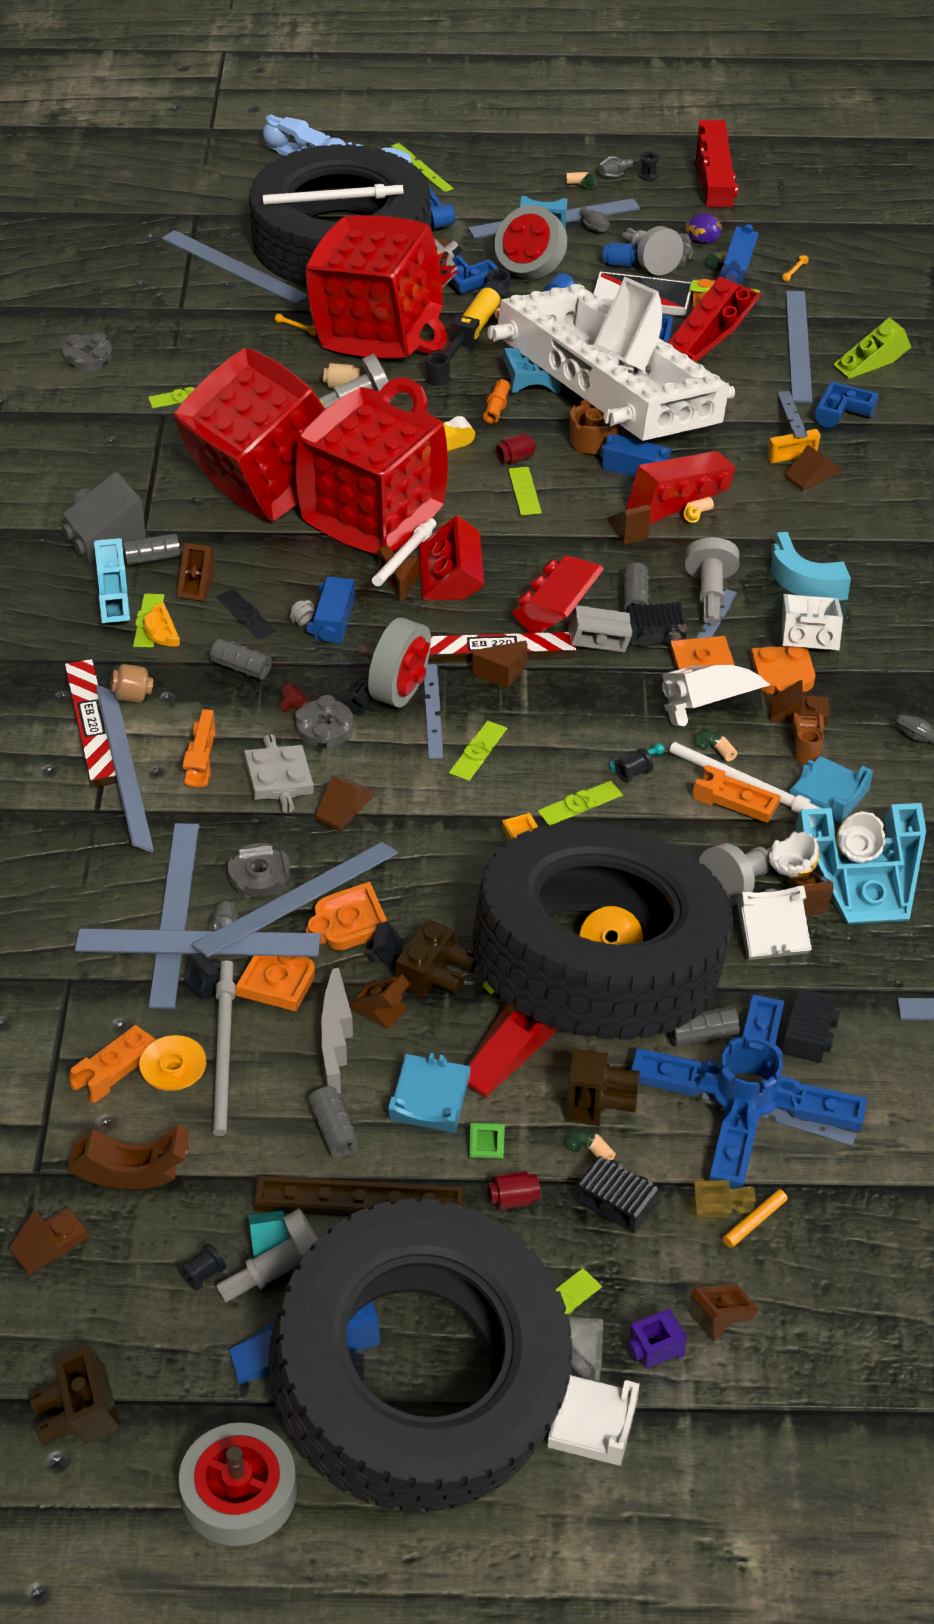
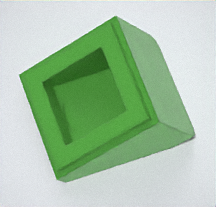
M471 1123L469 1158L504 1159L505 1124Z

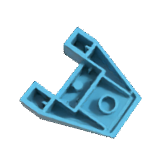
M922 803L891 805L884 818L887 838H885L886 844L882 848L883 851L877 858L864 863H855L839 851L831 808L801 809L795 822L796 832H805L817 839L820 854L818 864L813 871L833 882L834 889L831 901L846 924L909 921L926 835Z

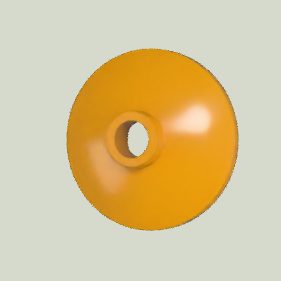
M615 906L602 907L592 912L584 921L580 931V937L601 943L636 944L643 942L642 928L636 917L629 911ZM609 931L616 932L618 935L617 941L613 943L608 942L605 938L606 933Z
M179 1035L162 1037L149 1044L141 1054L139 1061L140 1072L144 1080L157 1089L165 1091L181 1090L193 1085L201 1078L206 1068V1055L201 1045L191 1038Z

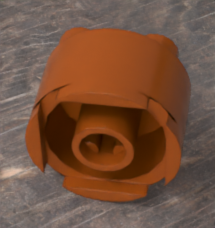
M586 399L581 401L580 406L575 408L574 405L570 411L569 441L576 453L600 454L602 445L607 443L609 434L620 436L621 425L610 426V423H605L604 413Z

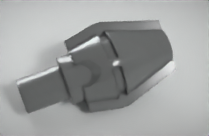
M610 156L599 164V172L603 177L618 178L624 174L627 168L633 167L632 159L623 160L617 156Z
M586 207L580 210V215L584 217L583 223L587 228L604 232L610 226L605 214L588 210Z
M679 233L683 241V255L677 267L683 268L685 267L686 260H690L693 255V247L689 235Z
M900 715L896 725L910 739L934 744V729L924 719Z
M223 901L216 906L209 923V931H217L238 920L236 904L234 902Z

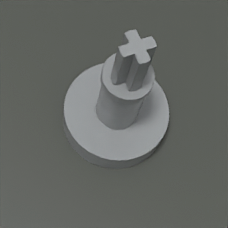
M657 226L647 232L627 228V231L622 233L625 241L634 244V249H638V261L642 268L652 274L665 275L670 273L677 267L682 258L683 241L676 231L668 227Z
M374 354L361 359L366 374L343 385L333 387L334 392L319 398L325 409L359 387L376 391L381 390L388 382V379Z
M710 537L699 539L691 543L685 550V569L693 577L701 579L700 601L704 603V623H710V625H716V622H720V603L724 601L723 579L732 576L739 568V550L737 546L731 541L722 538Z
M722 843L705 850L700 856L699 863L704 864L712 872V876L717 877L722 884V889H725L729 897L731 906L737 905V898L742 892H753L755 876L764 875L772 869L769 861V853L772 851V847L768 849L756 847L744 854L735 845Z
M300 1209L283 1217L291 1234L290 1239L254 1259L246 1260L247 1267L217 1284V1288L225 1302L256 1285L261 1290L267 1287L268 1283L296 1268V1265L306 1251L318 1240Z

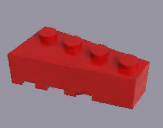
M699 120L695 161L706 207H733L734 198L738 197V184H735V172L732 169L725 120Z
M718 451L639 465L626 510L649 504L651 509L649 524H652L685 509L688 502L712 497L728 490L732 483L736 466Z

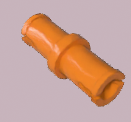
M506 380L496 381L493 392L487 398V408L483 414V418L487 423L494 424V421L497 423L501 411L506 407V397L511 388Z

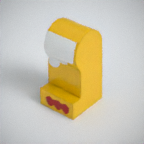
M457 416L450 422H444L447 451L464 447L474 440L475 430L465 417Z

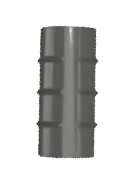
M177 533L162 534V536L157 537L149 536V538L123 542L127 566L141 565L147 562L155 563V561L181 557Z
M631 563L625 567L623 582L624 612H626L628 605H648V568L642 563Z
M222 638L216 640L210 653L212 662L260 680L265 679L272 665L270 656Z
M733 1006L704 1011L695 1019H690L689 1023L680 1028L675 1027L673 1031H670L671 1042L677 1047L737 1036L740 1031L738 1015Z
M326 1086L317 1089L310 1095L309 1103L313 1110L314 1118L320 1127L319 1131L322 1132L325 1139V1145H327L333 1158L341 1159L352 1155L359 1148L353 1131V1126H351L348 1119V1113L345 1112L342 1105V1100H340L334 1087Z

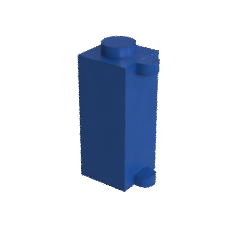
M750 224L744 225L743 228L736 226L720 277L742 285L758 237V233L752 231L753 227Z
M609 434L607 443L602 445L600 457L603 458V469L635 477L639 465L670 460L671 448Z
M327 576L326 582H322L319 586V592L322 595L314 622H309L306 630L310 634H315L316 641L342 643L355 602L354 579Z

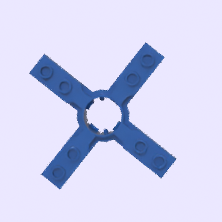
M752 995L743 1037H737L728 1042V1046L722 1054L721 1063L713 1061L699 1062L637 1048L631 1070L640 1071L639 1084L693 1096L702 1092L713 1094L717 1102L725 1108L709 1184L743 1191L759 1116L770 1114L776 1108L789 1111L794 1118L861 1132L867 1097L806 1085L795 1079L781 1076L783 1053L775 1044L785 1001ZM753 1073L761 1076L766 1081H762L760 1089L759 1083L746 1082L739 1078L735 1079L734 1074Z

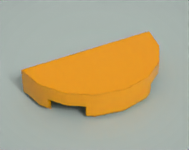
M161 603L153 606L152 611L144 617L145 634L157 644L168 647L180 646V638L165 604Z

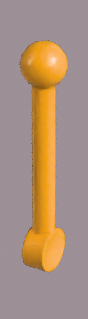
M800 256L799 262L788 273L782 275V280L784 282L790 281L791 275L802 264L808 263V256Z
M282 314L275 315L277 323L284 322L308 331L312 336L317 334L314 325L309 327L284 318Z

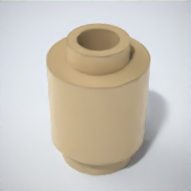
M330 363L329 368H324L323 382L328 383V388L343 385L360 377V368H354V365Z

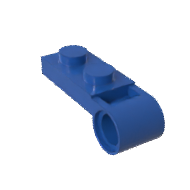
M429 188L431 196V229L455 224V212L452 205H443L431 188Z

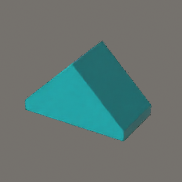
M283 1210L248 1215L254 1258L288 1240Z

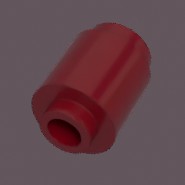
M521 433L501 440L496 445V454L502 464H513L532 457L536 445L531 436Z
M527 1171L494 1175L492 1183L487 1184L489 1203L495 1204L497 1210L531 1206L532 1202L540 1200V1186L537 1175L535 1173L528 1174Z

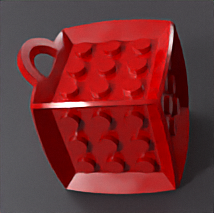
M359 215L341 218L321 239L306 265L309 306L321 346L324 349L354 356L367 357L374 354L377 358H407L416 349L427 354L440 351L447 342V333L444 325L438 318L443 306L442 277L438 252L430 226L414 220L389 216ZM426 323L434 330L435 336L431 341H426L419 336Z
M245 347L209 374L183 401L173 416L176 426L188 451L201 470L221 491L240 506L269 522H273L299 503L296 486L298 437L325 408L314 391L293 372L272 358Z
M399 377L387 382L380 391L359 387L326 408L298 437L296 450V486L299 506L304 521L340 542L378 555V548L389 546L392 552L400 548L414 535V530L418 525L425 523L436 515L444 504L447 488V440L444 423L426 412L427 396L420 384L412 379ZM400 392L408 393L413 400L411 412L391 405L390 401L393 396Z

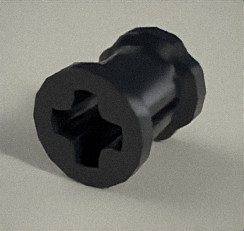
M645 151L640 154L641 170L638 176L641 180L654 181L658 178V171L656 169L660 158L659 154L652 151Z
M360 677L354 683L353 691L348 693L343 699V703L353 714H364L368 709L369 701L373 699L369 693L368 678Z
M644 748L637 749L635 754L629 757H619L614 763L617 775L626 783L632 781L634 776L643 772L645 774L651 773L654 769L653 760L649 752Z
M208 1243L202 1247V1252L188 1263L182 1262L178 1266L182 1278L195 1291L203 1288V1282L214 1273H221L226 1269L222 1256Z

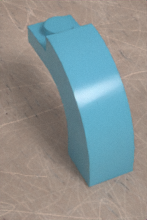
M777 532L776 543L772 544L771 573L782 587L796 595L838 598L839 601L848 600L851 578L844 561L834 563L808 561L795 551L788 532Z
M122 538L94 541L102 623L129 621L130 610Z

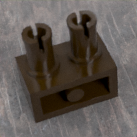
M427 918L396 960V976L403 975L410 983L406 990L425 998L433 985H438L454 994H458L459 989H462L464 985L465 975L451 971L446 967L451 963L472 973L477 968V963L472 950L470 951L456 944L454 929Z
M574 1049L568 1086L566 1122L600 1126L601 1113L605 1111V1108L635 1113L640 1071L610 1067V1064H607L608 1053Z
M89 1346L55 1360L58 1380L29 1393L31 1406L37 1415L57 1405L64 1404L65 1411L35 1424L38 1439L43 1446H47L73 1433L79 1435L85 1443H88L120 1428L106 1366Z

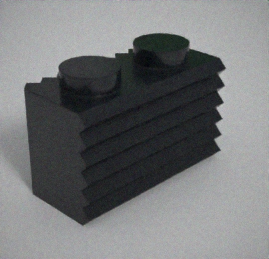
M680 602L627 606L626 613H629L632 628L630 646L670 644L674 640L686 639L687 623Z
M798 988L785 1035L782 1052L784 1055L789 1054L791 1057L796 1056L798 1059L802 1057L804 1060L809 1059L811 1062L820 1063L823 1053L831 1052L835 1034L830 1033L829 1030L830 1027L837 1028L841 1009L835 1008L836 996Z
M598 1156L577 1183L575 1201L636 1234L637 1230L640 1229L645 1219L648 1218V1215L651 1214L656 1206L658 1188L646 1177L634 1176L632 1172H628L617 1161Z

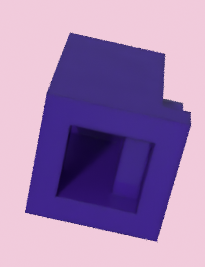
M669 1308L632 1323L629 1340L627 1341V1349L633 1361L641 1360L647 1369L674 1357H677V1359L683 1358L687 1337Z

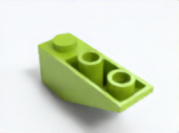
M889 317L833 365L850 379L893 363L909 350L911 345L905 329Z

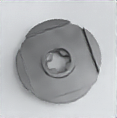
M103 333L82 336L70 335L63 347L64 362L68 366L69 363L74 365L75 370L78 371L103 368L102 363L108 360L109 364L113 358L112 345L106 340V335Z
M323 695L318 700L309 702L296 711L297 734L302 741L311 746L317 747V743H326L327 747L340 745L349 739L352 734L353 713L345 704L335 701L334 697ZM327 721V722H330V724L320 723V722Z
M254 843L246 845L238 850V855L233 860L231 857L228 862L229 881L242 898L280 894L285 891L286 883L290 878L288 856L282 850L281 853L273 850V845ZM261 867L263 872H255V868Z

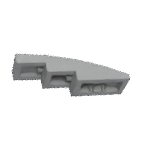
M333 968L323 1004L321 1020L322 1056L326 1086L334 1087L337 1093L340 1094L341 1079L339 1066L347 1065L345 1039L353 1037V1020L339 968Z

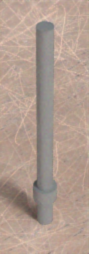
M228 960L220 963V981L216 984V998L219 1000L213 1134L216 1136L227 1134L232 1000L235 999L236 984L233 982V962Z

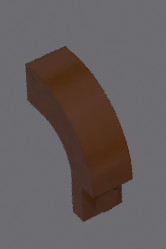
M177 1125L155 1141L144 1144H130L114 1140L95 1129H91L73 1142L67 1171L89 1182L110 1188L148 1189L164 1185L175 1179L177 1164H181L188 1154L189 1130Z

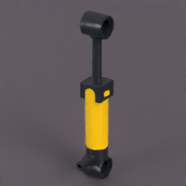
M494 269L488 272L487 282L463 315L457 314L451 322L450 345L444 352L436 351L426 356L427 383L433 386L446 385L450 381V360L459 347L463 346L471 349L475 347L479 341V332L497 309L501 299L511 298L513 295L523 296L521 293L510 291L511 276L508 271Z

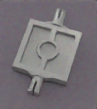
M270 734L269 739V735H266L263 738L266 748L244 750V761L254 799L270 798L280 800L282 811L287 813L288 807L290 813L295 808L292 798L298 795L313 794L314 790L302 745L277 747L275 736Z

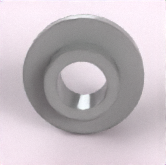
M310 600L296 602L291 608L290 620L300 626L309 623L316 614L314 604Z

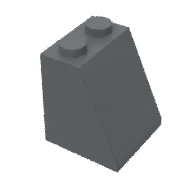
M119 472L110 475L63 513L64 525L62 526V532L65 539L73 543L79 556L82 555L89 564L96 561L94 541L122 538L123 546V542L146 538L142 500Z

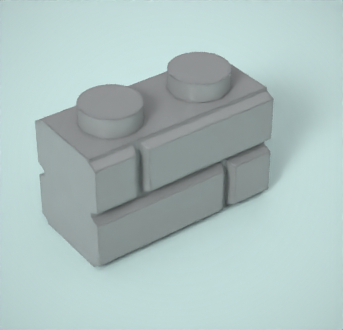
M577 605L573 609L568 624L571 646H584L586 648L621 653L626 652L632 637L629 613Z

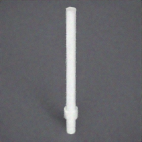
M374 184V187L263 195V205L362 197L381 199L389 195H402L403 185L384 186V184Z
M430 518L425 523L418 525L414 530V535L372 578L375 586H381L413 550L432 535V530L436 527L434 519Z
M674 742L670 747V753L703 768L709 765L725 771V776L780 795V803L791 807V811L797 814L800 813L801 809L820 808L811 804V800L801 795L797 797L681 744Z

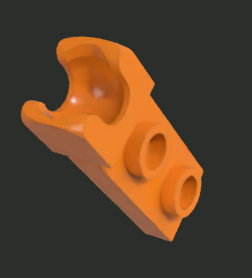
M202 709L200 720L194 723L193 735L195 740L190 741L183 761V769H186L184 784L187 786L207 787L211 776L209 757L216 732L214 710Z
M709 765L704 766L703 780L696 779L693 787V798L699 802L710 806L715 803L767 823L780 804V795L725 776V771Z
M134 1025L92 1058L88 1059L86 1057L72 1067L69 1074L71 1088L79 1090L83 1086L88 1085L91 1094L89 1102L96 1103L110 1092L111 1086L139 1066L141 1054L156 1039L137 1025Z

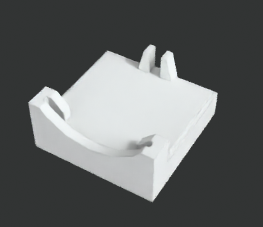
M804 886L775 892H742L737 898L747 960L807 954L811 951L803 904L806 898Z
M570 1375L566 1396L550 1430L548 1447L621 1466L638 1401L639 1383L625 1380L623 1388Z

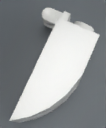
M624 277L594 343V346L599 349L598 351L601 354L612 357L613 362L617 365L621 360L619 365L627 367L631 371L635 367L645 370L658 342L662 324V305L658 291Z
M783 594V646L839 650L843 622L839 599Z
M692 665L662 674L664 679L662 683L663 692L669 700V704L664 706L665 710L669 713L671 724L674 726H685L688 723L685 708L699 707L770 685L758 674L734 665Z

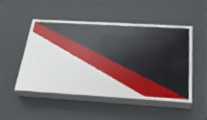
M608 272L599 273L594 294L598 295L606 303L612 305L624 277H627L658 291L663 314L686 316L692 292L690 290L692 282Z

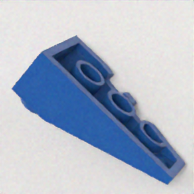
M373 1302L360 1309L347 1325V1344L350 1353L380 1345L379 1320ZM274 1322L229 1349L238 1384L269 1376V1345L271 1343L270 1338Z

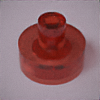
M288 682L281 689L285 699L279 705L284 711L288 712L293 706L300 709L309 703L306 695L293 683Z

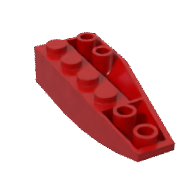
M719 276L668 343L679 352L688 355L694 362H697L737 328L760 298V293Z
M507 1003L468 1066H471L468 1086L487 1098L559 1029L553 1028L554 1026L551 1024L547 1026L533 1019V1016H527L515 1009V1005Z

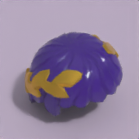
M701 213L687 221L684 234L689 235L691 242L695 240L701 243H710L718 240L722 227L716 217L711 214Z

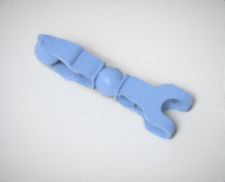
M272 114L265 117L267 123L263 129V137L267 143L266 146L276 150L280 155L287 156L288 153L297 150L301 151V149L315 148V146L346 145L339 138H330L329 135L326 136L324 133L310 128L306 121L289 117L283 119ZM290 134L295 137L297 144L288 142ZM382 148L385 152L389 151L397 154L398 157L401 156L407 159L409 163H412L410 155L395 148Z

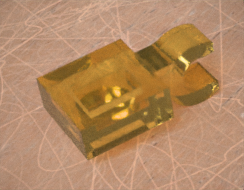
M729 1180L694 1181L697 1218L732 1217V1209L740 1213H751L755 1210L754 1202H756L755 1188L753 1187L730 1189Z

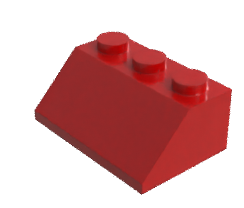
M456 515L419 545L423 599L463 600L472 593L479 591L484 585L480 532L460 516Z
M567 555L557 561L553 558L542 567L543 574L538 575L530 582L529 586L531 589L525 591L516 600L518 605L512 614L529 633H541L569 616L604 568L599 564Z

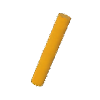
M778 1189L722 1238L724 1244L729 1248H733L788 1199L787 1195Z

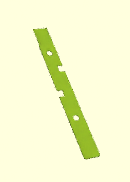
M399 142L390 145L409 154L412 163L418 169H422L423 171L421 172L441 190L447 192L454 189L422 161L415 160L417 157Z

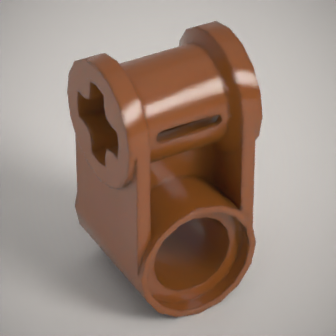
M793 712L791 735L794 743V756L802 764L808 765L809 760L815 761L821 756L824 737L823 714L799 716L798 713Z

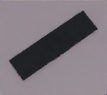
M235 589L216 596L258 640L277 632L260 615V612L254 609V606L247 602Z

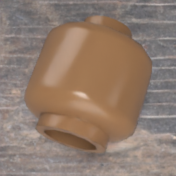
M121 664L117 670L113 669L110 692L114 693L117 700L141 703L145 699L146 694L151 695L153 678L148 677V671L145 667Z

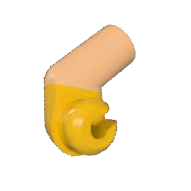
M711 497L688 502L683 512L684 519L689 523L697 522L702 512L713 509V500Z

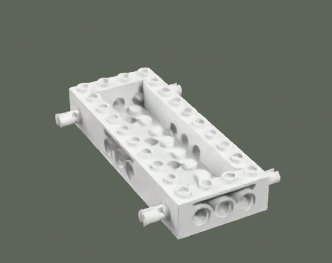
M572 284L566 288H552L550 291L545 292L534 291L528 295H513L511 298L501 299L498 325L488 327L489 339H493V342L503 340L511 347L518 348L521 354L525 357L528 356V359L602 411L605 423H610V426L620 424L644 441L723 422L727 399H733L735 395L734 387L730 386L729 383H725L719 376L706 370L703 365L691 360L688 355L673 348L671 344L658 338V342L645 370L635 367L631 371L627 367L619 365L621 360L617 365L613 362L612 357L601 354L598 351L599 349L594 346V343L611 308V304L604 302L598 295L586 290L583 285Z

